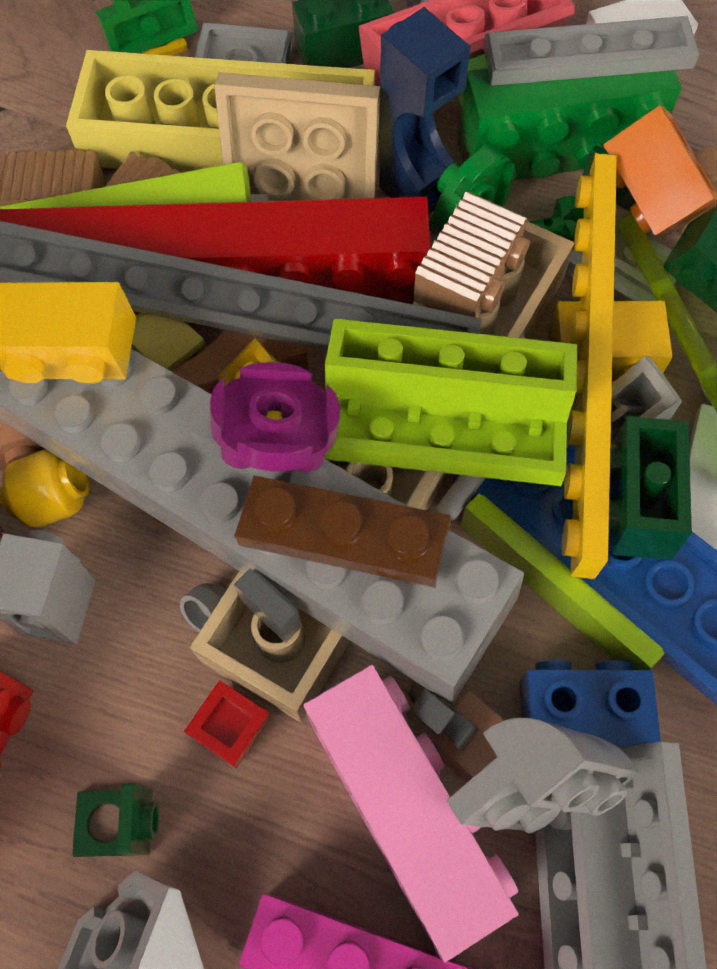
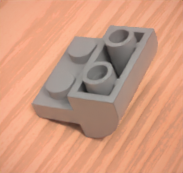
M513 718L497 723L483 732L498 757L453 794L447 802L461 825L489 827L496 831L502 829L525 830L526 833H532L552 822L558 816L560 810L563 812L591 813L593 816L609 811L626 797L627 790L624 788V785L640 772L620 748L603 738L536 719Z

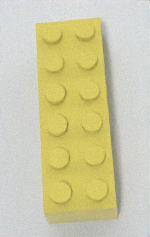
M86 50L66 127L74 147L84 151L88 149L94 151L101 168L118 169L128 154L134 151L138 156L142 154L146 159L150 156L157 157L163 160L172 170L176 168L180 173L223 165L214 86L219 72L375 86V70Z

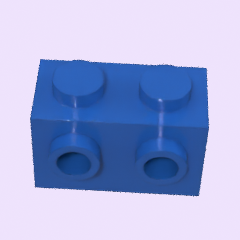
M549 660L536 663L535 670H528L520 680L522 718L536 719L594 735L613 743L618 748L661 742L653 670H633L632 662L620 660L599 662L595 664L596 670H572V663L569 661Z

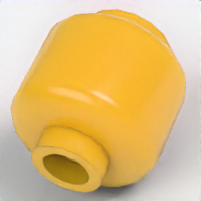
M43 449L19 458L6 466L2 476V486L0 487V502L10 516H15L24 525L32 528H41L72 517L82 509L85 496L88 495L90 490L88 476L53 453Z

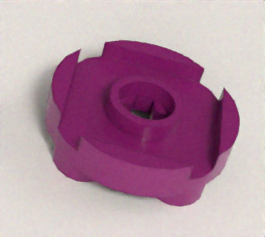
M261 362L240 368V378L230 381L225 387V378H223L213 389L210 398V431L213 439L221 447L222 459L226 464L238 469L251 467L273 472L292 470L312 472L319 469L324 463L325 454L334 445L338 433L341 409L336 393L328 385H326V392H324L319 386L311 383V372L292 364ZM268 411L281 412L282 419L267 418Z

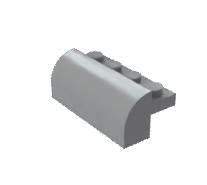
M655 742L620 747L640 773L624 785L627 795L619 804L597 816H593L591 813L563 812L560 810V813L552 822L535 831L544 969H707L679 743Z

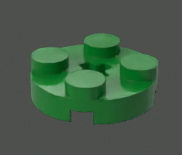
M485 144L469 157L462 166L453 163L447 167L438 181L437 189L442 194L437 202L434 214L429 220V231L437 237L439 236V233L442 232L444 225L448 223L450 216L453 215L455 208L458 207L460 200L463 199L467 191L503 207L514 184L516 175L515 165L508 161L510 159L490 144Z

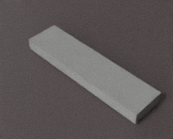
M688 16L485 33L483 46L491 86L694 69L700 55Z

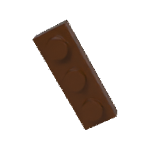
M254 475L234 537L239 546L436 588L450 527V515Z

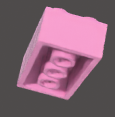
M372 664L303 704L310 724L432 947L444 962L449 961L519 915L510 900L512 896L518 893L514 880L496 854L491 857L484 856L472 835L481 827L465 826L459 823L447 802L450 796L438 777L440 775L439 771L444 768L443 761L425 732L417 737L412 733L406 722L408 718L405 713L410 710L409 704L391 675L381 680Z

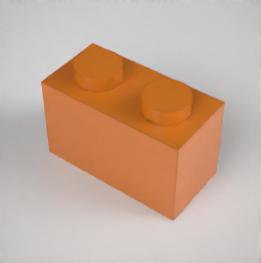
M661 105L603 145L609 155H617L616 185L620 189L625 186L628 187L636 201L630 207L631 213L645 233L652 230L655 236L666 237L717 204V192L671 113Z

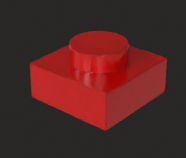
M219 680L183 732L237 769L270 720L271 715Z

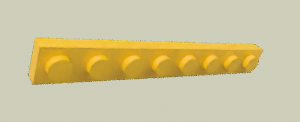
M596 153L589 175H580L575 201L576 208H584L583 219H578L574 236V251L582 252V264H576L572 282V296L581 297L580 311H574L570 330V343L579 345L577 359V410L570 411L567 421V445L575 446V464L569 463L567 465L564 480V498L573 500V520H565L562 533V555L571 556L570 577L595 579L608 561L617 155Z

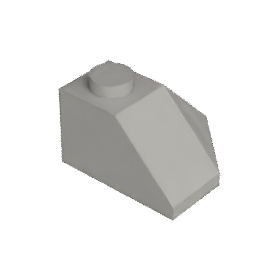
M136 870L118 885L119 897L108 907L103 909L93 906L78 919L58 969H204L180 890Z

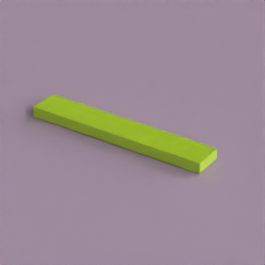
M243 162L231 163L0 206V209L251 202L248 167Z

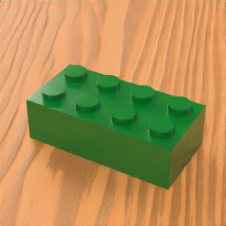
M487 68L470 70L467 72L458 138L463 163L483 145L490 144L510 159L508 161L515 165V180L532 177L544 178L552 174L584 170L589 152L595 145L606 150L603 146L606 142L659 105L672 115L682 89L676 71L491 86Z

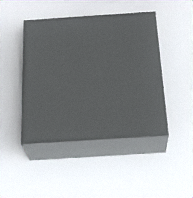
M250 568L234 583L241 601L285 643L301 628L297 607L256 569L252 570Z

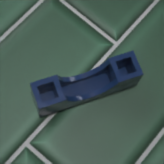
M423 7L403 21L396 22L386 32L381 34L379 187L390 198L427 197L428 214L435 210L442 194L437 189L438 181L447 167L455 163L439 137L433 112L466 89L471 46L428 9Z

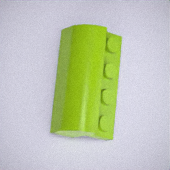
M343 319L333 320L325 361V390L326 385H328L336 393L341 410L336 441L325 454V459L562 486L566 474L567 421L577 392V344Z

